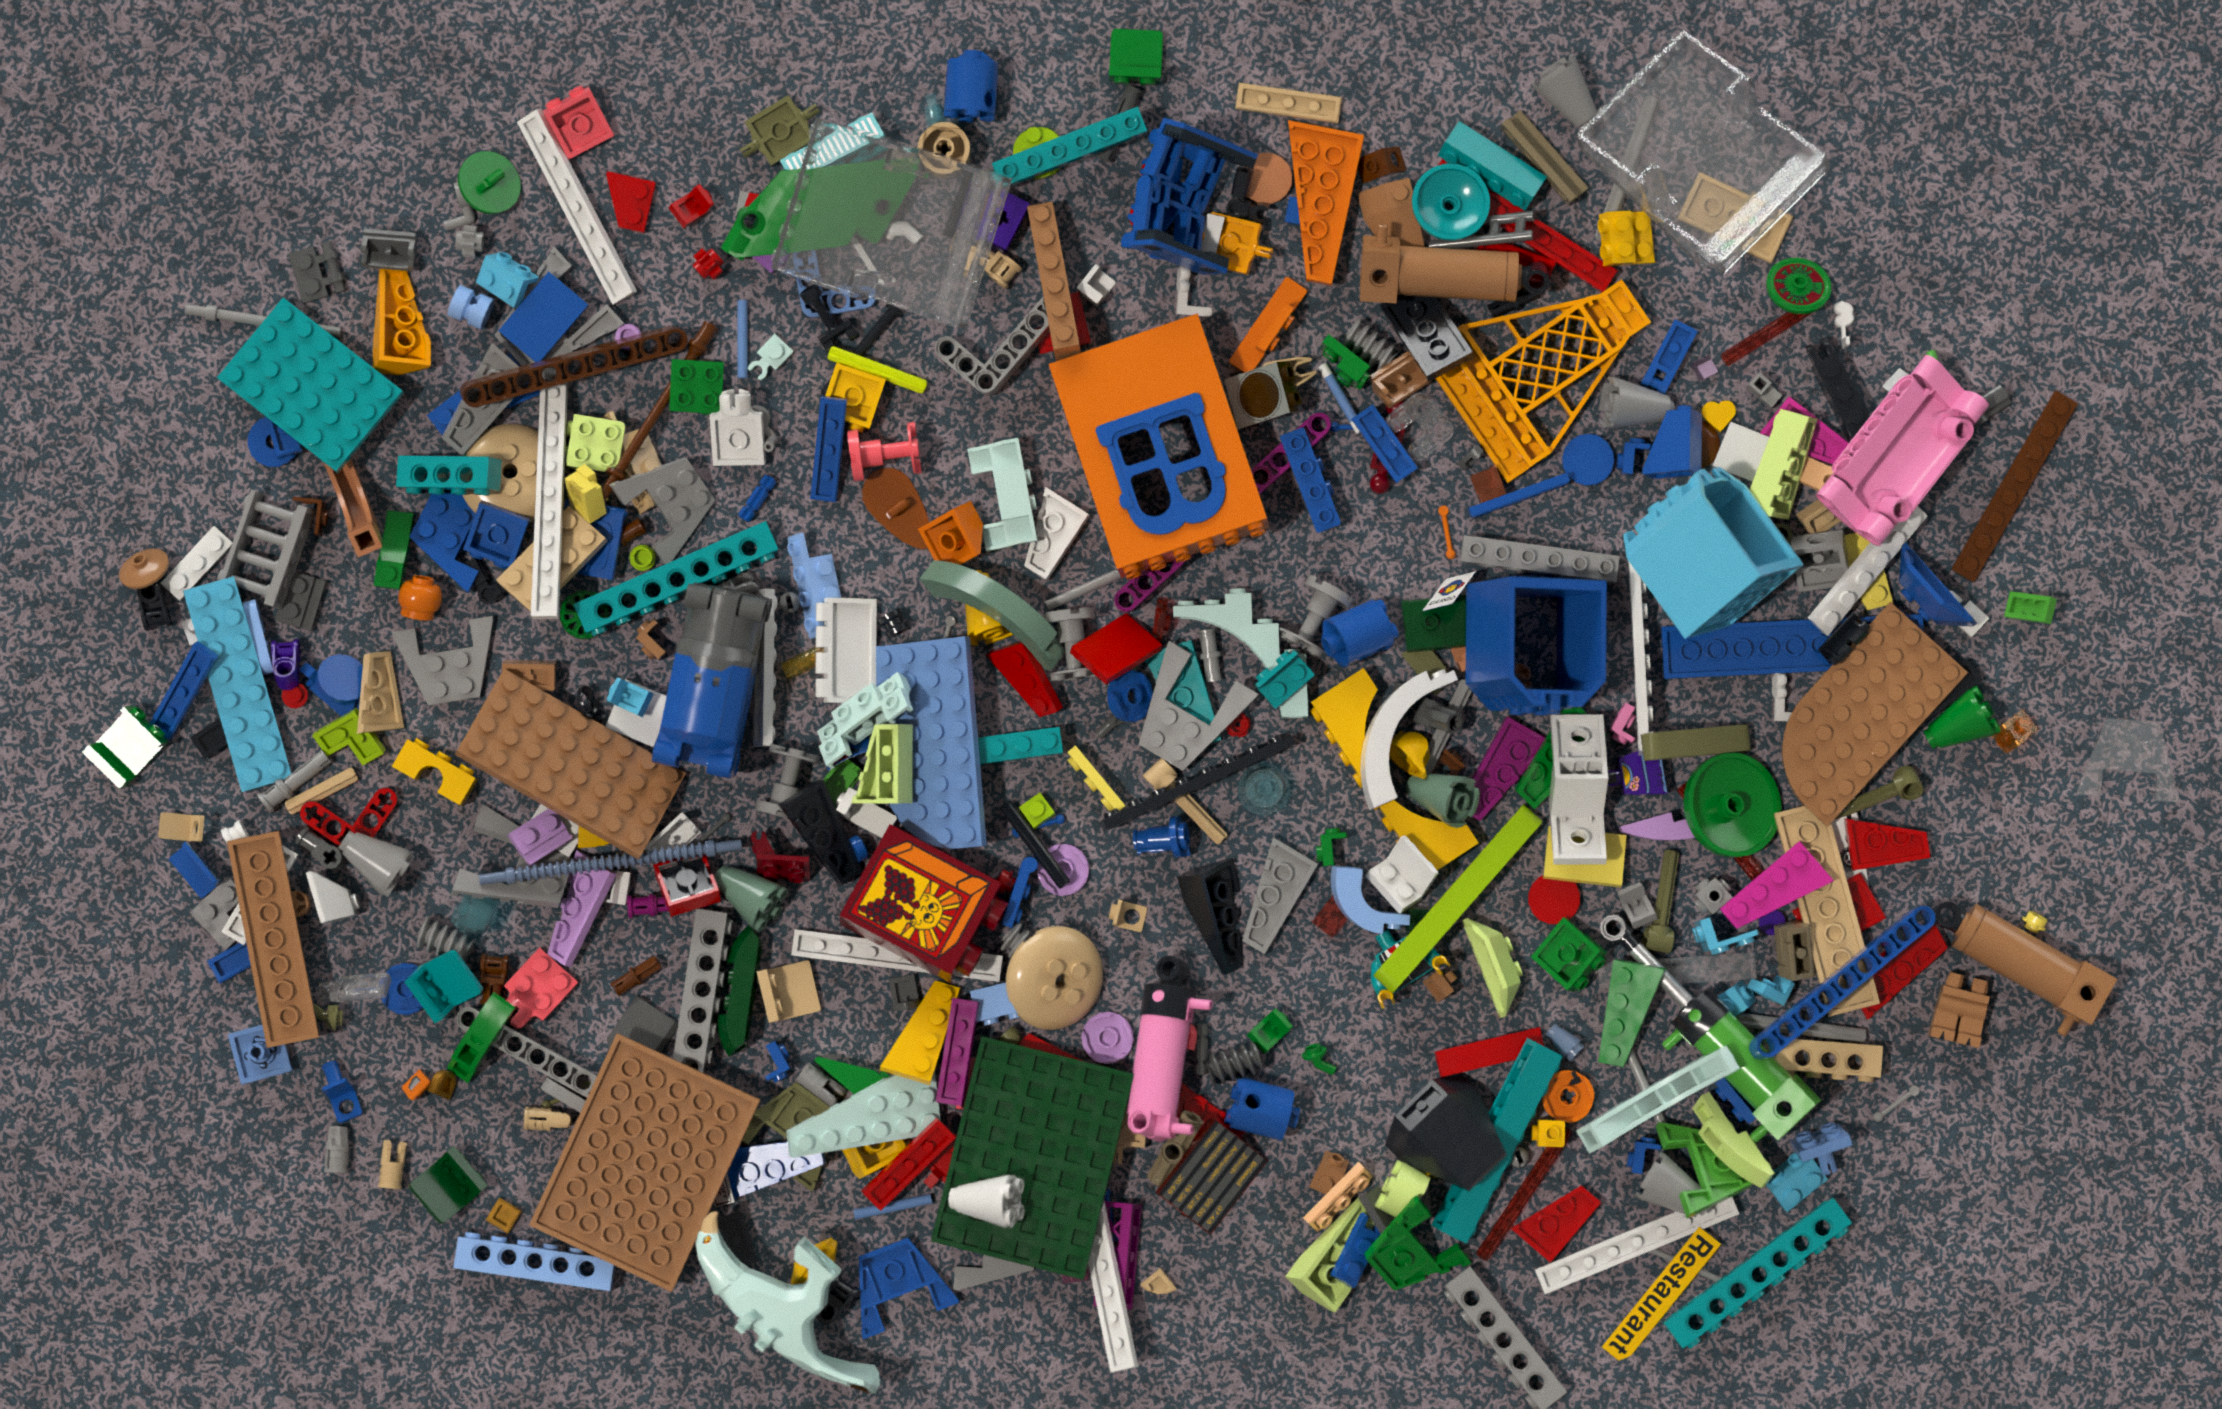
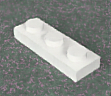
M213 526L161 584L179 601H182L184 599L183 590L194 588L231 548L233 542Z

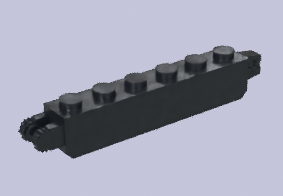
M1823 337L1820 339V345L1827 356L1826 359L1820 361L1815 348L1811 344L1805 346V350L1813 364L1811 367L1812 372L1848 443H1850L1870 416L1838 353H1834L1827 338Z

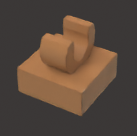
M1452 970L1444 975L1434 972L1422 982L1437 1002H1440L1454 991L1449 984L1456 980L1457 977Z

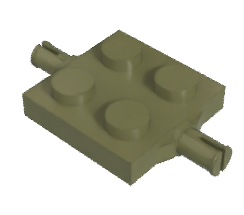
M787 95L744 121L751 133L752 142L740 148V151L744 158L758 150L773 167L788 154L796 152L816 140L809 129L807 120L821 112L815 103L801 111L794 105L790 96Z

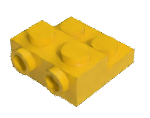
M1609 211L1599 214L1597 227L1601 235L1600 256L1603 259V266L1655 263L1650 211Z
M836 363L825 396L847 399L845 423L849 424L848 429H858L859 433H863L864 429L870 430L886 379Z

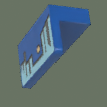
M185 841L182 844V848L169 858V861L201 899H204L222 882L190 842Z

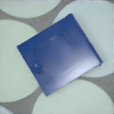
M569 499L565 500L564 510L570 506ZM605 505L607 514L589 524L601 533L608 542L589 560L590 564L587 562L576 574L614 580L624 519L628 515V510Z

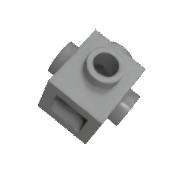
M1706 877L1695 887L1697 892L1693 895L1696 899L1694 902L1696 907L1703 914L1707 912L1709 915H1713L1715 912L1720 915L1722 912L1719 909L1732 898L1729 894L1731 888L1722 878L1719 881L1716 878H1712L1709 881ZM1711 891L1718 893L1719 898L1716 901L1710 899L1709 894Z

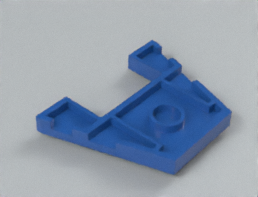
M444 492V495L431 494L409 537L451 579L469 594L479 571L456 559L468 537L475 513L467 505L463 495H454Z
M909 1238L859 1256L863 1339L886 1331L877 1309V1304L921 1287L928 1286L937 1311L959 1303L956 1295Z

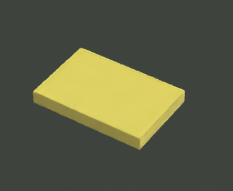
M1548 826L1543 879L1621 888L1627 835L1605 833L1606 864H1553L1551 826ZM1579 836L1572 838L1576 843H1583L1585 841L1584 838Z

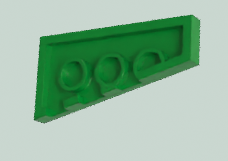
M1581 707L1562 709L1559 715L1588 714ZM1551 729L1515 788L1520 797L1534 810L1550 794L1553 769ZM1582 736L1572 737V740L1576 742L1585 740Z
M1621 959L1613 960L1598 1062L1620 1067L1626 1066L1638 1038V1033L1646 1019L1649 1007L1667 968Z

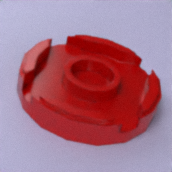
M1542 875L1532 883L1528 892V905L1532 914L1539 921L1547 924H1558L1563 917L1570 919L1577 912L1580 904V893L1575 882L1543 879Z

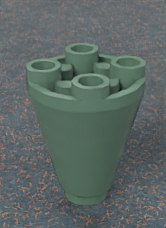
M726 865L722 866L716 873L714 878L719 891L748 925L757 932H761L771 918L776 920L782 913L783 907L780 905L789 891L782 884L735 867H727Z

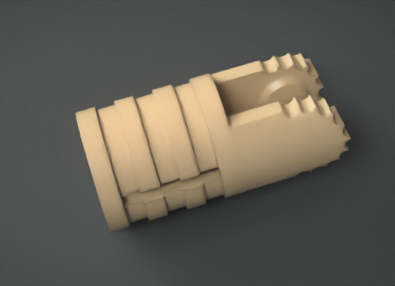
M526 1106L524 1130L551 1131L552 1128H568L572 1124L573 1118H571L569 1113L553 1112L552 1108ZM530 1117L546 1118V1120H530Z
M383 1140L378 1187L401 1190L407 1142H399L396 1162H390L391 1141Z

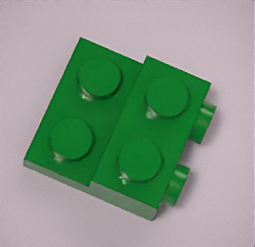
M1328 334L1320 348L1323 350L1322 356L1333 364L1336 361L1339 362L1335 373L1337 374L1336 379L1347 388L1352 385L1354 388L1361 390L1369 379L1370 374L1368 370L1370 365Z
M1563 917L1532 954L1531 958L1567 991L1575 992L1576 990H1583L1589 983L1587 978L1593 970L1598 971L1605 964L1606 959L1604 956L1607 954V951L1589 935H1585L1568 918Z

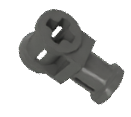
M309 825L299 833L294 842L297 846L302 845L310 851V854L316 857L320 864L327 869H340L346 862V857L342 854L343 851L314 833ZM328 853H336V863H328L330 860L327 856Z

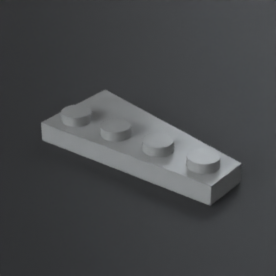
M491 343L473 379L519 366L496 345ZM528 374L520 375L517 379V384L525 386L529 382L530 376ZM494 382L492 392H502L505 387L504 382ZM469 389L466 394L467 399H476L479 396V389ZM514 397L479 407H470L461 399L442 435V439L459 454L463 455Z
M1274 837L1242 939L1243 942L1263 954L1266 953L1318 865Z

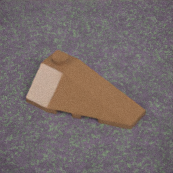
M1410 178L1385 183L1360 192L1357 195L1363 219L1374 236H1377V225L1385 223L1388 225L1387 237H1399L1400 246L1425 247L1421 227L1412 210L1413 191Z

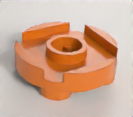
M1563 1070L1553 1074L1548 1084V1091L1541 1098L1542 1105L1547 1114L1557 1121H1564L1566 1123L1576 1122L1584 1118L1590 1111L1594 1101L1593 1087L1585 1076L1575 1072L1582 1082L1569 1085V1082L1574 1079L1571 1074L1573 1071ZM1564 1089L1575 1093L1571 1104L1560 1099Z

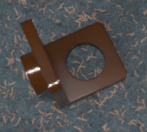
M1399 146L1382 148L1362 156L1358 165L1363 183L1371 182L1388 174L1407 170ZM1391 153L1397 158V167L1392 163Z
M292 497V501L295 503L317 505L314 535L321 537L322 526H327L328 511L324 510L325 501Z
M1445 749L1441 753L1432 774H1435V769L1438 765L1445 764L1450 768V775L1457 776L1465 767L1462 763L1464 759L1454 750L1449 752Z

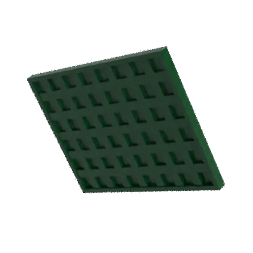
M981 1036L931 1242L1084 1280L1134 1074ZM1005 1175H1014L1016 1178L1023 1179L1024 1190L1021 1194V1204L1024 1206V1217L1022 1220H1017L1012 1228L1001 1227L959 1213L949 1206L950 1190L957 1188L959 1185Z

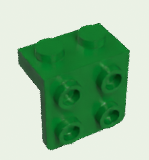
M1113 29L1111 32L1109 81H1114V84L1127 85L1129 82H1140V85L1154 86L1155 83H1161L1162 32L1156 30Z

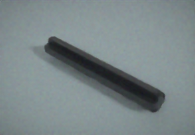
M1010 800L1002 804L1000 807L1001 812L1056 886L1061 889L1068 885L1070 879Z

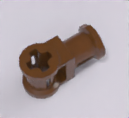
M482 953L480 983H484L483 998L480 999L479 1004H485L494 992L501 996L502 985L506 984L508 976L509 955L505 954L503 957ZM489 964H498L500 967L489 966Z

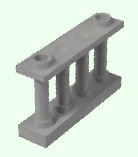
M251 489L250 494L244 499V511L225 566L220 570L217 581L234 576L237 587L263 595L265 599L264 604L282 610L316 512L301 505H298L297 509L292 512L262 502L264 494ZM258 512L289 521L291 526L288 535L281 536L254 527ZM251 536L281 546L280 558L274 561L246 552L245 548L249 537ZM241 561L271 570L274 574L271 583L266 586L236 576Z

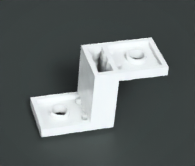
M1603 714L1551 715L1553 769L1549 794L1553 864H1606L1603 815L1608 784V769ZM1582 736L1585 740L1576 742L1572 740V737ZM1579 836L1584 838L1585 841L1583 843H1576L1572 838Z

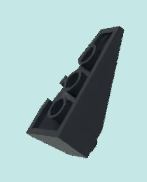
M1233 858L1196 867L1177 876L1183 901L1222 974H1229L1242 967V934L1236 931L1237 917H1241V908H1235L1234 892H1240V883Z

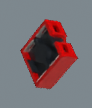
M697 855L695 859L689 856L687 860L682 857L680 861L674 858L673 862L666 860L665 863L653 864L655 878L670 917L721 902L719 888L713 874L710 873V865L706 855H703L702 858Z

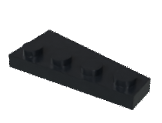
M824 780L815 781L778 804L837 884L844 885L863 873Z

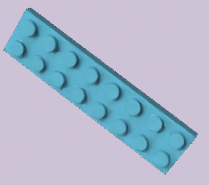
M234 576L183 590L197 641L219 655L208 674V679L241 792L275 783L280 778L281 780L285 779L291 774V770Z

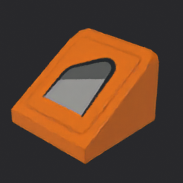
M419 1069L402 1086V1089L410 1100H417L429 1088L431 1079Z

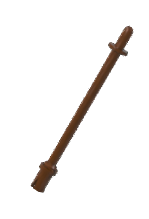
M704 321L695 338L690 339L688 342L689 352L684 360H696L698 356L705 355L708 351L707 346L718 331V328L710 322ZM670 382L614 469L607 467L606 472L610 476L602 487L604 499L608 498L613 491L609 486L612 482L626 479L623 473L669 403Z

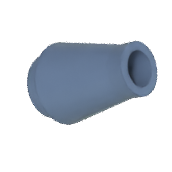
M1557 1024L1546 1033V1036L1551 1040L1564 1060L1567 1058L1572 1062L1585 1048L1581 1043V1039L1562 1029Z

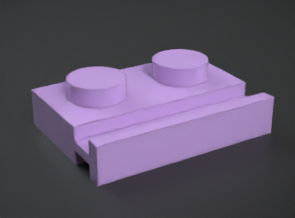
M549 808L507 835L529 867L573 839L558 814Z

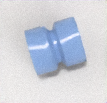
M460 285L453 295L447 315L459 321L466 319L468 325L482 330L487 323L495 300L483 294L476 296L474 290Z

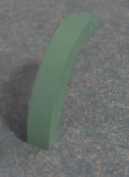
M933 560L919 580L934 597L962 602L996 620L1027 647L1045 670H1052L1065 653V649L1055 638L1057 635L1056 630L1027 602L995 580L962 565Z

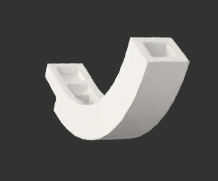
M1445 669L1433 673L1430 675L1432 680H1430L1427 671L1420 673L1398 687L1384 701L1374 715L1363 742L1360 767L1362 788L1369 810L1398 798L1390 775L1389 751L1394 731L1402 716L1421 697L1457 681L1458 678L1454 670L1446 673Z

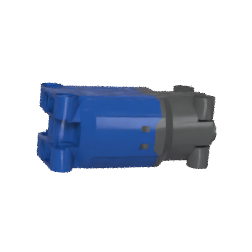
M694 582L693 584H688L684 607H687L682 637L677 643L652 762L672 767L682 766L683 761L707 766L706 774L730 779L736 776L740 762V748L759 661L758 649L764 622L769 620L772 599L735 589Z

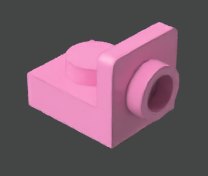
M1628 703L1622 705L1608 730L1613 733L1611 738L1622 745H1625L1626 742L1632 744L1635 740L1633 736L1622 731L1624 727L1628 729L1636 716L1632 714L1635 707Z

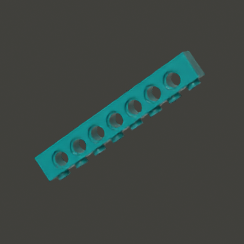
M764 521L573 605L586 635L592 633L593 637L607 632L606 627L614 623L617 626L624 625L632 621L631 616L637 613L644 616L655 611L654 606L664 602L666 606L680 600L679 595L686 593L688 584H693L694 582L707 584L711 581L713 585L728 579L727 574L734 571L737 574H741L752 568L750 564L760 560L761 564L775 559L774 554L779 552L767 522ZM753 543L757 547L756 553L752 556L745 555L742 552L743 545ZM728 553L733 557V561L729 566H722L718 563V557L721 554ZM701 563L706 564L709 568V572L703 577H699L694 573L695 566ZM674 574H681L684 576L685 582L680 587H674L670 584V578ZM652 584H656L661 588L660 594L654 598L646 594L647 587ZM626 595H633L636 597L637 602L634 607L626 608L622 605V599ZM608 605L613 609L612 615L609 618L599 617L598 610L601 606Z
M1829 1197L1662 1323L1681 1348L1687 1346L1691 1349L1702 1340L1699 1336L1706 1331L1712 1333L1723 1325L1721 1320L1726 1316L1730 1315L1732 1318L1744 1309L1742 1304L1749 1299L1752 1302L1756 1301L1765 1294L1763 1289L1769 1284L1776 1286L1786 1278L1785 1272L1791 1268L1794 1271L1799 1269L1807 1262L1805 1258L1812 1252L1817 1255L1828 1247L1826 1243L1834 1236L1836 1239H1839L1849 1231L1847 1226L1852 1222L1835 1199ZM1820 1220H1824L1828 1224V1230L1824 1235H1818L1815 1231V1225ZM1798 1236H1804L1807 1240V1246L1802 1251H1798L1794 1247V1240ZM1781 1251L1785 1254L1786 1261L1782 1266L1777 1267L1773 1263V1256L1776 1252ZM1757 1267H1761L1765 1272V1277L1760 1282H1755L1752 1279V1271ZM1735 1283H1741L1744 1287L1743 1295L1738 1298H1734L1730 1292L1732 1285ZM1713 1299H1720L1723 1303V1308L1719 1313H1712L1710 1311L1709 1305ZM1698 1314L1702 1319V1324L1697 1329H1691L1688 1324L1690 1316Z

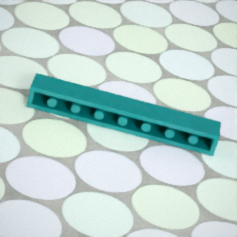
M1529 1038L1526 1039L1489 1111L1490 1118L1507 1155L1470 1191L1452 1184L1431 1224L1432 1226L1466 1244L1469 1238L1475 1234L1476 1225L1481 1215L1486 1212L1489 1205L1488 1201L1493 1191L1499 1187L1500 1178L1505 1168L1510 1165L1516 1146L1523 1140L1524 1131L1529 1121L1534 1118L1539 1101L1547 1093L1548 1084L1553 1074L1560 1067L1562 1055Z

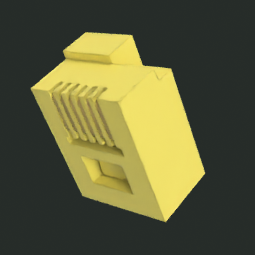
M584 464L577 468L576 472L564 478L570 507L588 523H592L607 514L602 488L597 483L596 474L593 470Z

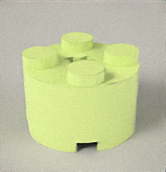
M1398 1159L1391 1171L1393 1176H1387L1381 1188V1191L1385 1192V1194L1381 1193L1374 1206L1394 1217L1403 1210L1413 1197L1417 1196L1421 1199L1431 1178L1426 1173Z

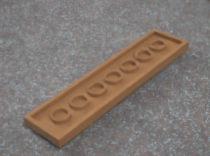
M280 831L227 841L266 1046L271 1048L320 1038Z

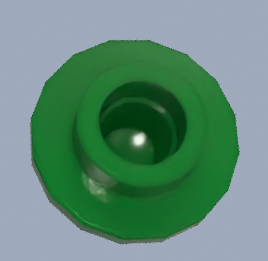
M1318 1043L1311 1044L1305 1048L1301 1055L1304 1060L1311 1062L1314 1067L1327 1074L1333 1075L1336 1070L1335 1065L1322 1060L1327 1053L1325 1046H1320Z

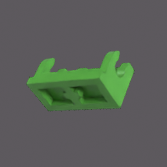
M849 759L836 765L823 779L835 808L838 807L836 802L842 792L846 793L849 787L852 788L858 781L860 772H863L862 769Z

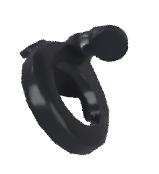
M586 685L581 686L577 693V700L582 715L602 724L606 715L605 711L599 709L600 702L595 699L592 690ZM582 694L586 696L588 711L584 707Z

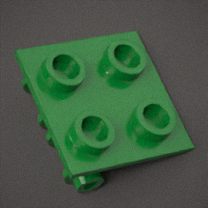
M672 359L669 411L702 413V415L719 412V397L723 389L724 362Z

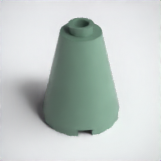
M1426 773L1427 777L1425 779L1414 775L1408 778L1406 782L1407 795L1446 825L1454 828L1462 827L1467 824L1464 822L1468 816L1473 817L1475 814L1480 792L1474 785L1476 783L1474 779L1467 776Z

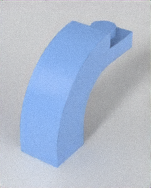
M1332 865V894L1339 910L1348 920L1363 929L1383 934L1384 924H1386L1388 929H1401L1402 925H1410L1409 914L1376 911L1365 902L1361 891L1363 869Z

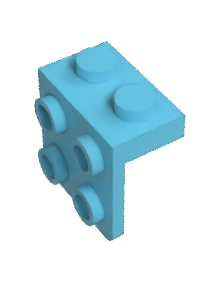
M1710 917L1694 922L1695 928H1692L1696 943L1701 942L1703 951H1711L1712 955L1730 950L1729 944L1735 943L1736 947L1754 942L1753 936L1759 935L1757 929L1718 942Z

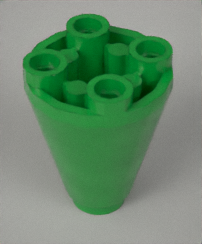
M1977 685L1962 694L1928 725V729L1924 730V734L1933 749L1938 746L1944 748L1979 740L2002 732L1996 719H1991L1994 712L1987 700L1982 702L1984 697Z

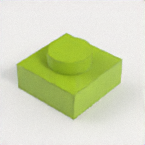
M1040 792L1019 807L1034 830L1056 815Z

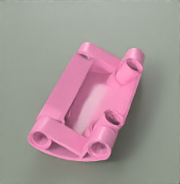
M1925 355L1910 375H1906L1898 380L1832 465L1833 474L1818 491L1816 497L1850 529L1872 544L1881 546L1895 528L1894 525L1904 522L1910 517L1964 445L1971 439L1974 432L1973 425L1976 424L1989 407L1988 402L1979 394L1964 390L1938 360L1932 356Z

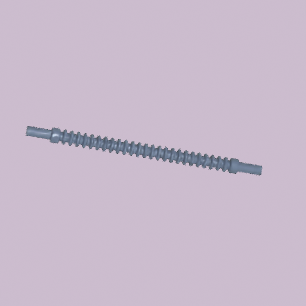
M740 839L717 843L710 840L705 841V844L698 842L696 846L693 843L689 847L683 844L682 848L676 845L674 849L668 846L667 850L661 847L659 851L654 848L652 852H649L646 849L639 859L624 852L622 856L616 853L615 857L609 854L607 858L601 855L600 859L594 856L592 860L586 857L585 861L579 858L577 862L571 859V862L567 863L564 860L563 864H559L556 861L555 865L549 862L548 866H544L543 863H541L540 867L534 864L533 868H529L526 865V868L522 869L519 866L518 870L510 867L506 868L503 872L479 875L480 885L500 882L514 884L516 880L523 882V879L531 881V878L538 880V877L546 879V876L553 878V875L560 877L561 874L568 876V873L575 875L576 872H580V874H583V871L590 873L591 870H595V872H598V869L605 871L606 868H610V870H613V867L620 869L621 866H625V868H628V865L635 867L637 863L643 866L645 862L648 865L652 861L658 864L660 860L665 863L667 859L673 862L674 858L680 861L682 857L687 860L689 856H692V859H695L697 855L700 858L703 855L713 857L716 853L742 850Z

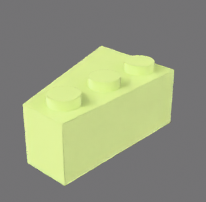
M875 724L865 755L867 756L863 772H860L858 779L860 780L858 791L853 796L851 803H912L913 725Z

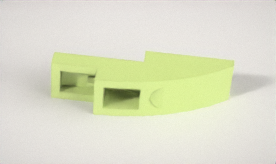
M1710 1092L1701 1095L1692 1108L1703 1124L1698 1134L1713 1153L1735 1173L1760 1188L1765 1187L1774 1175V1172L1769 1162L1765 1160L1758 1150L1756 1143L1746 1131L1737 1134L1733 1124L1727 1119L1719 1103L1714 1100Z

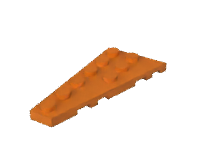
M1288 120L1306 281L1332 286L1364 135Z

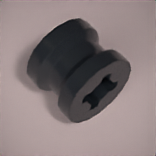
M901 608L891 611L878 620L880 625L885 626L888 639L910 627L909 622L902 617L903 611Z

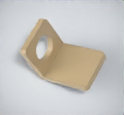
M162 812L160 814L158 837L162 839L202 842L204 816Z
M1118 899L1117 905L1112 904L1109 919L1113 920L1112 926L1141 932L1147 907ZM1129 909L1137 910L1140 915L1139 921L1134 925L1128 924L1124 919V914Z

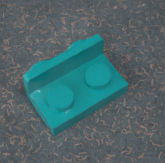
M1295 650L1291 654L1285 651L1275 660L1278 663L1276 667L1271 671L1266 668L1256 676L1258 682L1255 684V687L1274 709H1277L1315 676Z

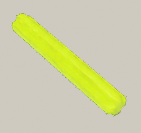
M835 346L829 350L827 358L830 361L884 378L890 383L920 394L926 389L927 381Z

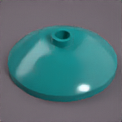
M1441 164L1429 169L1417 181L1412 194V210L1418 224L1428 234L1441 240L1456 241L1473 235L1484 224L1490 209L1489 192L1482 178L1470 168L1459 164ZM1446 203L1452 204L1453 210H1446L1444 205Z

